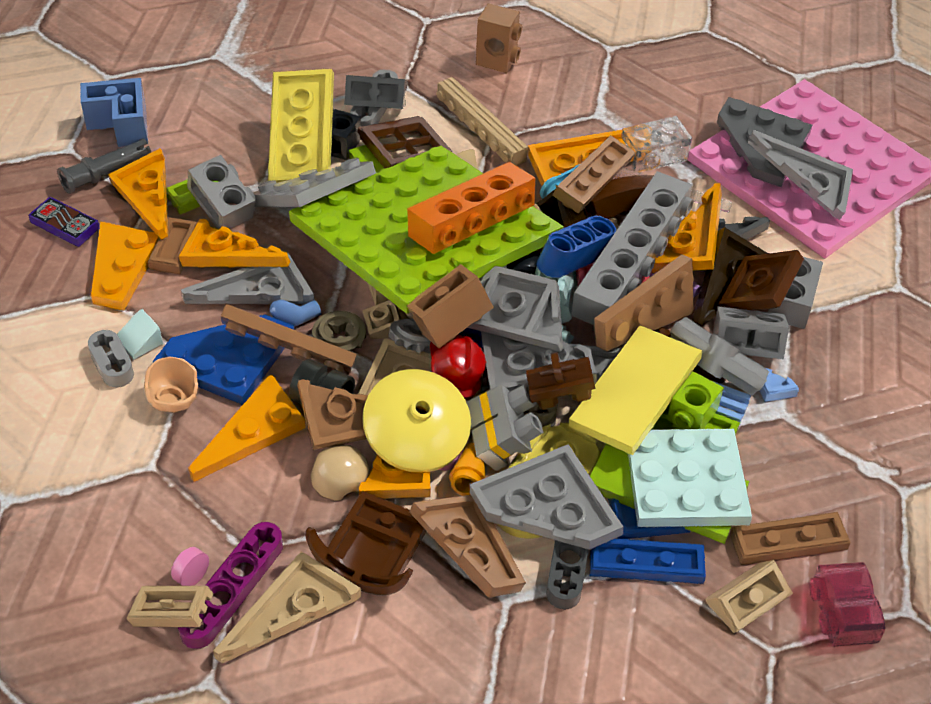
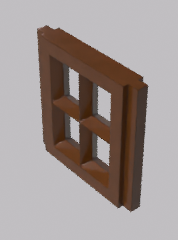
M420 116L358 127L357 130L362 142L384 168L392 167L410 157L424 153H418L414 149L415 147L430 145L431 148L443 146L452 152L428 122ZM419 132L422 137L407 140L403 135ZM394 136L398 142L382 145L378 139ZM406 150L409 154L393 158L390 152Z

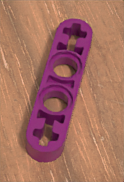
M261 522L254 525L205 586H208L213 594L225 591L231 595V599L226 604L218 606L212 604L210 600H205V604L208 606L206 610L207 616L199 614L204 630H195L193 633H190L189 627H178L183 644L192 649H201L208 646L215 639L280 555L283 549L282 532L277 525L271 522ZM269 537L272 538V543L265 542L259 547V539L266 541ZM240 563H249L254 566L253 571L249 575L238 576L233 573L234 567Z

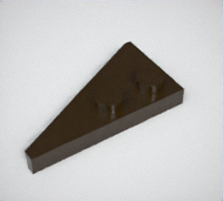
M726 227L720 229L717 234L714 269L706 270L692 321L702 327L716 316L717 307H721L719 303L744 257L769 253Z

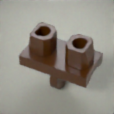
M558 352L550 353L552 364L526 370L531 402H537L542 410L555 407L559 403L558 397L570 394L572 399L577 402L589 400L591 398V390L596 389L589 357L560 362Z

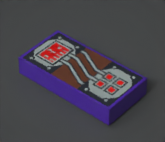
M52 197L47 198L28 215L30 223L77 247H80L100 229L98 220Z

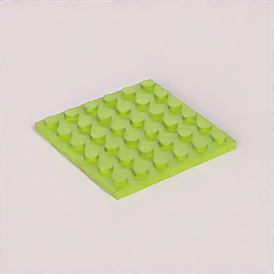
M443 146L433 147L427 152L410 157L392 167L384 168L372 176L322 198L289 210L290 222L406 314L410 313L407 307L408 304L460 264L478 276V278H481L495 266L504 267L544 247L549 235L564 227L532 206L435 254L429 252L408 236L407 208L483 174Z

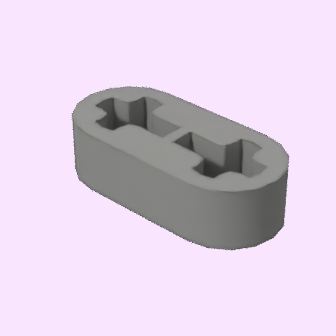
M101 330L92 334L88 340L91 358L103 381L108 386L117 388L129 384L134 377L131 359L118 335L111 330ZM106 345L111 351L105 353L102 346ZM117 364L120 372H115L111 366Z

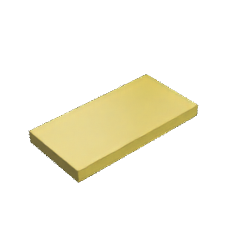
M332 69L273 72L268 181L276 180V183L298 178L299 174L308 170L317 169L320 172L331 169L334 72Z
M640 325L596 382V389L591 390V398L582 401L569 418V427L633 455L665 411L672 397L701 360L702 350Z

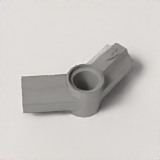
M687 317L676 322L672 327L670 338L702 350V357L697 365L719 379L723 377L752 396L760 391L765 384L769 371L751 358L741 354L737 347L715 333L711 334Z

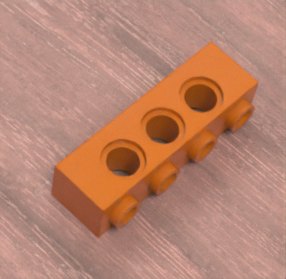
M509 161L407 208L408 236L429 252L435 254L534 206L535 177Z

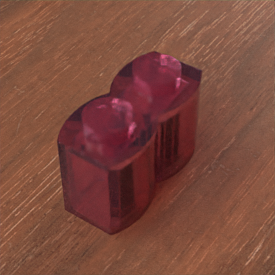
M865 563L818 565L814 578L810 579L809 590L812 600L818 601L821 609L819 623L822 633L828 635L833 647L878 644L886 627L883 612L874 595L871 576Z

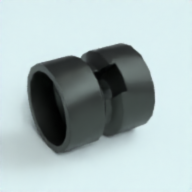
M306 359L297 368L289 389L290 399L302 405L297 387L298 380H309L311 385L334 390V387L344 389L351 394L354 393L355 380L352 376L338 370H332L328 373L326 365L312 359Z

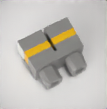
M501 384L466 402L470 411L476 457L483 460L484 463L495 471L507 466V457L514 453L525 454L532 452L530 441L543 434L539 418L532 412L526 415L523 413L537 404L536 402H531L529 388L525 385L509 391Z

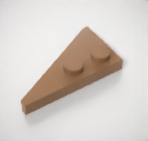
M298 380L297 387L313 450L367 439L363 429L362 416L368 395L360 393L351 394L347 390L334 387V390L311 385L309 380ZM416 408V411L420 414L427 413L424 409Z

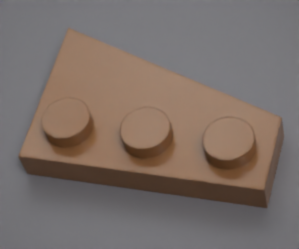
M471 495L413 503L409 513L488 598L521 592L526 584L521 572L494 523L486 521Z

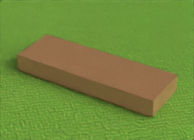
M838 512L733 526L730 531V536L741 565L848 550L851 543Z

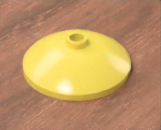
M407 369L386 376L373 387L363 409V429L370 446L380 458L401 470L422 473L443 468L458 457L469 438L471 417L464 397L451 382L430 371ZM416 407H424L427 410V413H418L416 411Z

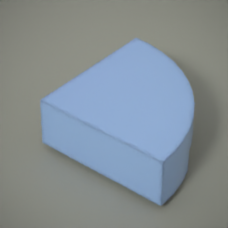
M765 368L769 373L765 384L760 390L764 402L797 397L799 388L789 377L785 379L780 375L772 373L771 369Z

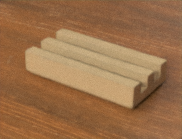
M141 586L127 616V620L133 627H200L202 619L199 617V614L206 613L208 606L205 604V600H211L213 592L208 586ZM146 600H160L159 602H145ZM173 600H193V601H192V602H174Z

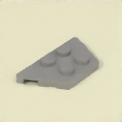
M495 266L487 272L480 282L494 308L467 328L561 352L563 349L560 290L557 281Z

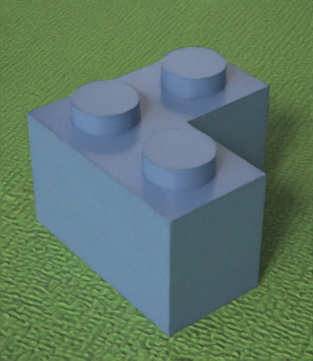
M141 78L80 83L81 107L87 130L114 128L118 147L130 145L140 139H145L148 144L146 102Z

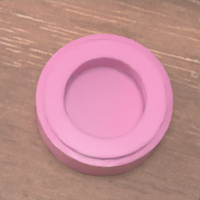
M196 547L184 550L173 563L171 569L172 579L182 586H194L203 578L208 569V555Z

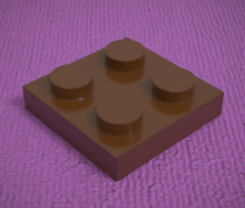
M798 250L744 257L719 305L725 308L743 310L780 308L804 261L803 256Z

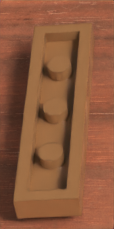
M610 135L556 187L553 196L560 200L563 205L579 214L631 161L636 152Z
M225 304L222 311V324L226 325L225 329L235 335L245 337V334L248 333L259 337L258 342L266 347L277 349L278 346H282L292 350L290 354L300 360L305 361L306 359L313 358L323 362L329 371L338 370L343 373L344 370L351 373L357 356L353 352L229 304Z

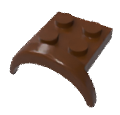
M362 491L328 547L321 541L316 530L312 527L306 529L305 537L309 549L317 562L357 585L363 592L374 595H391L405 587L411 578L413 570L410 568L405 572L404 570L427 531L409 513V509Z

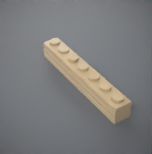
M450 77L437 84V98L450 111L454 112L471 131H474L482 141L490 146L492 151L496 152L504 162L510 161L517 166L527 161L528 146L459 82Z

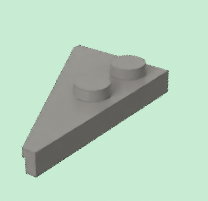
M753 130L749 136L748 144L834 218L840 220L846 212L853 169Z
M287 253L290 259L288 267H245L181 289L182 299L185 304H272L276 300H286L293 304H306L314 300V294L289 253Z

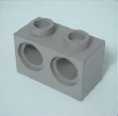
M221 155L188 170L187 188L217 229L222 226L231 229L253 218L256 203L254 193L249 187H245L242 184L235 167L232 164H227Z
M803 257L804 261L780 308L769 309L768 312L785 314L788 325L805 329L823 262Z
M717 307L713 333L733 344L743 355L784 360L789 325L785 314Z

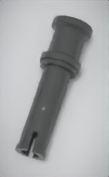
M140 139L135 143L95 159L85 157L81 159V163L65 168L62 166L57 169V174L64 190L71 194L75 192L77 187L87 183H98L101 176L151 153V149L149 146L144 148L147 141Z

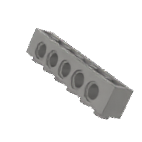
M658 171L655 173L574 292L571 316L595 325V317L638 287L642 282L643 276L648 277L654 267L655 257L663 255L668 244V237L676 235L681 223V217H687L694 201V199L690 198L692 184Z

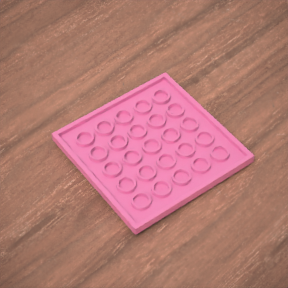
M805 79L760 107L813 125L811 133L802 149L853 169L846 212L840 220L834 218L788 177L782 187L753 178L747 170L748 164L745 159L739 157L730 144V136L726 130L720 131L691 149L687 157V161L824 259L931 183L930 159L924 157L904 142L896 139Z

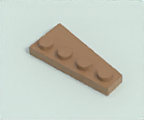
M681 254L595 317L596 347L609 351L627 343L640 325L654 331L693 314L694 275L692 258Z

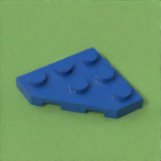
M265 314L260 315L262 318L294 330V325ZM224 324L170 338L153 362L169 356L182 358L195 367L199 388L243 405L285 348L282 346H278L277 349L266 347L258 342L259 337L248 333L245 334V337L235 335L227 331Z

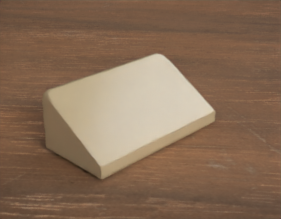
M770 560L756 564L705 600L709 607L735 633L793 593L776 562Z

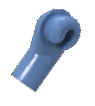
M276 300L272 302L269 309L273 318L294 325V327L321 315L320 306L315 300L302 306L286 300Z

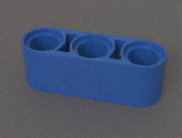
M591 216L551 233L537 260V268L546 276L560 278L595 262L616 232L615 225L602 216Z

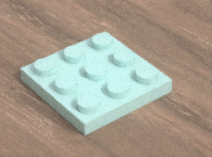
M734 429L650 430L633 455L628 454L638 527L750 525L752 513Z

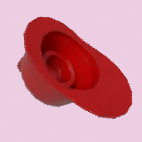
M460 334L440 348L430 342L432 372L451 382L460 391L464 399L474 396L480 389L482 375L486 367V358L481 347L473 342L471 337Z

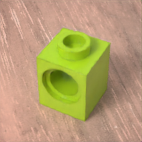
M692 371L672 397L667 420L674 423L680 429H704L719 408L724 387Z

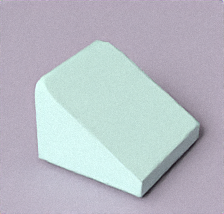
M143 309L139 310L117 334L125 350L133 360L163 344L159 326Z

